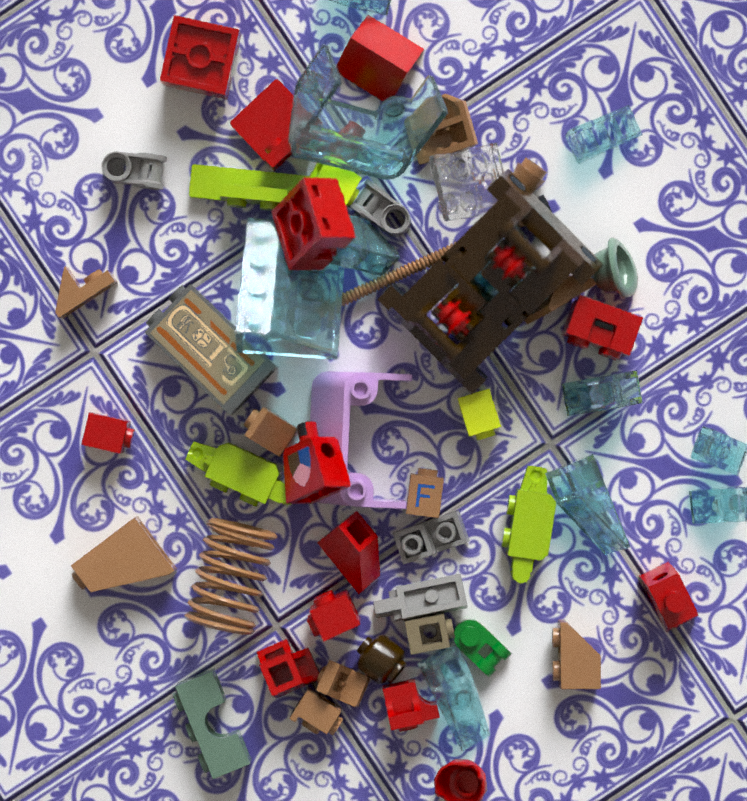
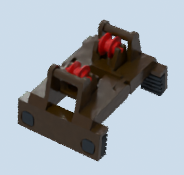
M509 169L502 173L486 189L497 202L406 293L396 284H393L377 299L471 394L488 378L478 366L570 275L583 286L603 264ZM520 221L551 251L545 258L517 231L515 226ZM479 273L499 292L480 311L484 316L483 319L477 312L493 296L475 279ZM525 275H527V276L510 292V290H511ZM429 312L438 320L436 324L427 316ZM442 324L448 330L447 334H445L437 325ZM450 333L460 341L457 345L448 337Z

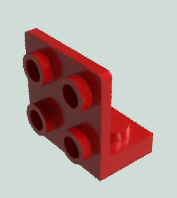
M275 79L230 121L233 129L274 172L322 128V122L313 113L310 114L278 79Z

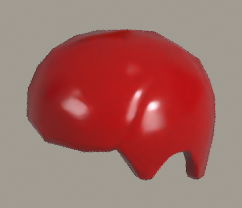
M454 759L443 765L434 778L435 794L445 801H482L487 792L486 775L475 762L467 759Z

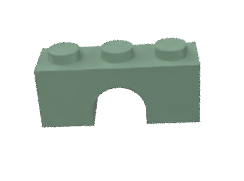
M215 668L178 682L175 686L177 692L173 693V698L180 712L185 710L189 720V723L185 724L186 730L192 743L197 741L202 753L198 754V759L204 773L210 771L212 778L215 779L249 765L252 759L240 730L237 729L230 733L221 734L214 731L208 723L207 715L209 710L225 703L227 699Z

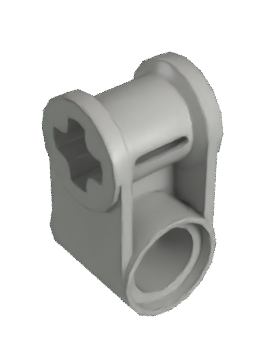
M115 151L107 154L102 161V171L105 177L112 183L152 190L164 189L161 177L163 163L167 162L166 156ZM115 159H121L126 162V171L121 176H113L109 173V164ZM152 164L151 178L149 179V170Z
M366 179L364 182L365 188L348 207L387 234L394 237L404 235L411 226L408 210L391 198L378 185ZM399 212L405 216V223L401 228L393 229L387 225V217L391 213Z

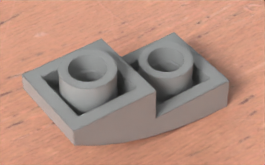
M459 510L393 533L403 564L469 542Z

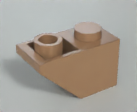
M262 407L260 411L254 409L243 425L248 429L244 436L279 457L297 432L296 426L267 407Z
M558 620V628H552V647L558 648V661H552L553 681H558L560 689H601V655L567 621Z

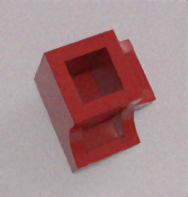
M285 639L256 652L263 676L271 695L275 698L282 697L314 683L318 679L320 672L310 648L293 653L288 639Z
M415 678L382 685L391 731L398 729L399 732L416 729L418 725L424 724V721L440 718L437 702L426 700L418 693Z

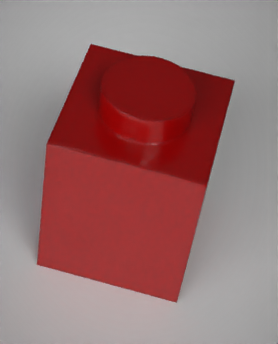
M89 412L81 445L122 454L125 447L131 448L135 429L130 428L131 421Z

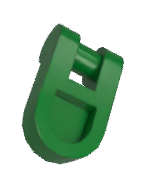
M475 619L462 620L454 628V642L457 647L489 678L496 671L494 667L502 659L506 661L512 654L489 630ZM487 643L493 650L486 658H483L478 651Z

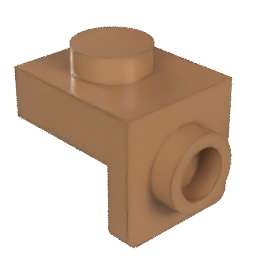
M329 660L318 675L316 691L357 708L367 689L370 678Z

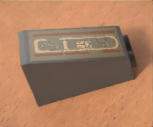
M190 284L187 288L181 285L169 298L172 304L164 312L158 309L148 319L146 324L149 328L144 333L229 415H234L274 373L278 366L193 285Z

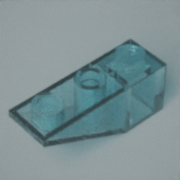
M593 454L571 461L545 473L557 505L604 555L630 547Z
M449 647L441 649L418 662L417 664L461 751H465L490 736L473 676L459 648Z

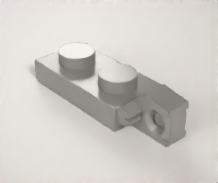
M461 574L397 586L396 590L388 592L389 598L373 601L376 618L393 616L394 621H405L468 608Z

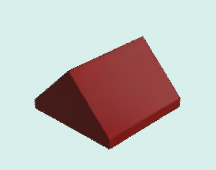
M367 15L350 37L334 72L390 106L424 49L370 15Z

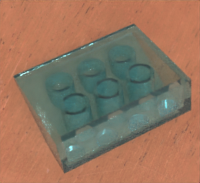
M247 218L235 331L236 353L337 359L346 248H337V253L333 260L323 270H289L274 220Z

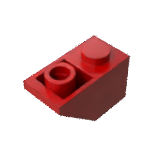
M355 511L317 542L358 594L380 576L378 536L358 511Z

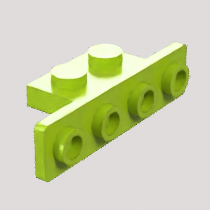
M194 164L191 168L189 196L198 199L227 201L226 206L246 208L247 203L258 204L261 210L272 211L303 177L309 178V176Z

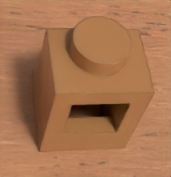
M308 687L292 711L289 719L296 722L297 718L300 717L303 719L301 724L311 732L318 734L321 730L325 734L329 733L333 736L343 721V718L339 716L342 708Z

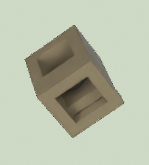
M444 613L405 620L411 655L449 648V639L455 638L452 619H445ZM427 626H434L437 632L435 636L427 637L424 634V629Z

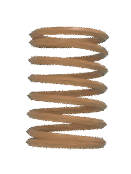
M211 518L206 523L208 528L221 535H207L202 540L207 546L218 551L208 550L199 554L201 560L212 566H201L195 570L200 578L208 582L192 584L191 588L193 591L203 597H195L188 600V605L197 612H187L184 616L190 622L230 633L251 635L255 632L253 629L256 626L254 622L214 612L198 604L220 605L253 613L260 611L257 606L230 600L201 588L226 590L255 597L263 596L264 594L260 590L237 585L207 573L227 574L262 582L267 580L265 575L237 568L210 557L240 560L268 566L271 564L269 559L244 553L216 542L234 543L273 550L275 547L272 543L251 537L275 540L277 535L274 532L255 526Z

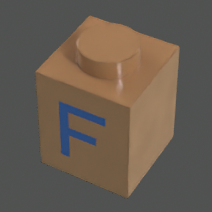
M418 468L417 474L410 473L406 514L439 518L444 478L437 477L438 470Z

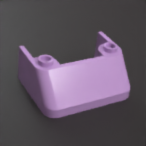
M326 371L315 377L312 383L310 421L317 423L319 437H335L338 440L347 471L350 405L364 406L370 404L377 396L378 380L412 381V374ZM348 472L351 487L318 501V503L354 507L407 509L406 500L374 499L373 484L366 475L361 473Z

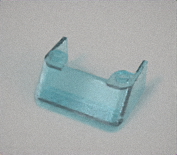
M322 44L296 82L288 142L293 155L298 158L383 180H391L405 172L446 117L448 110L434 76L430 75L426 77L411 99L403 96L389 97L381 103L376 111L332 100L331 98L342 84L329 47Z

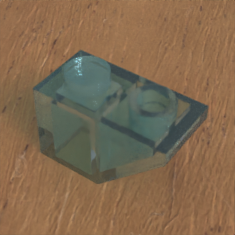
M349 215L354 226L356 238L346 248H337L330 264L367 272L372 275H384L400 258L399 252L367 219Z
M637 370L562 383L567 416L643 403Z

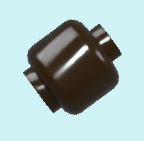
M379 635L374 640L368 636L356 651L361 655L357 663L358 668L377 684H382L386 681L391 684L407 665L404 661L405 651L386 635Z

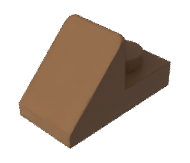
M65 266L55 310L57 316L64 319L116 285L118 282L113 274L108 270L102 273L98 269L83 279L86 284L81 287L71 270Z

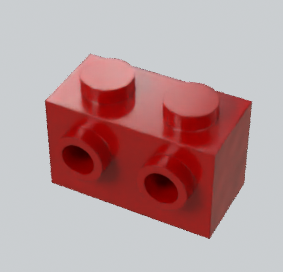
M347 589L337 594L329 590L316 596L313 600L314 604L311 605L309 610L310 615L307 618L314 637L321 635L323 642L359 626L361 623V618Z

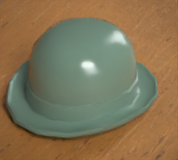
M612 237L609 239L606 249L594 254L603 264L592 278L599 289L606 292L617 291L620 296L627 298L632 296L638 287V273L627 248L619 240Z

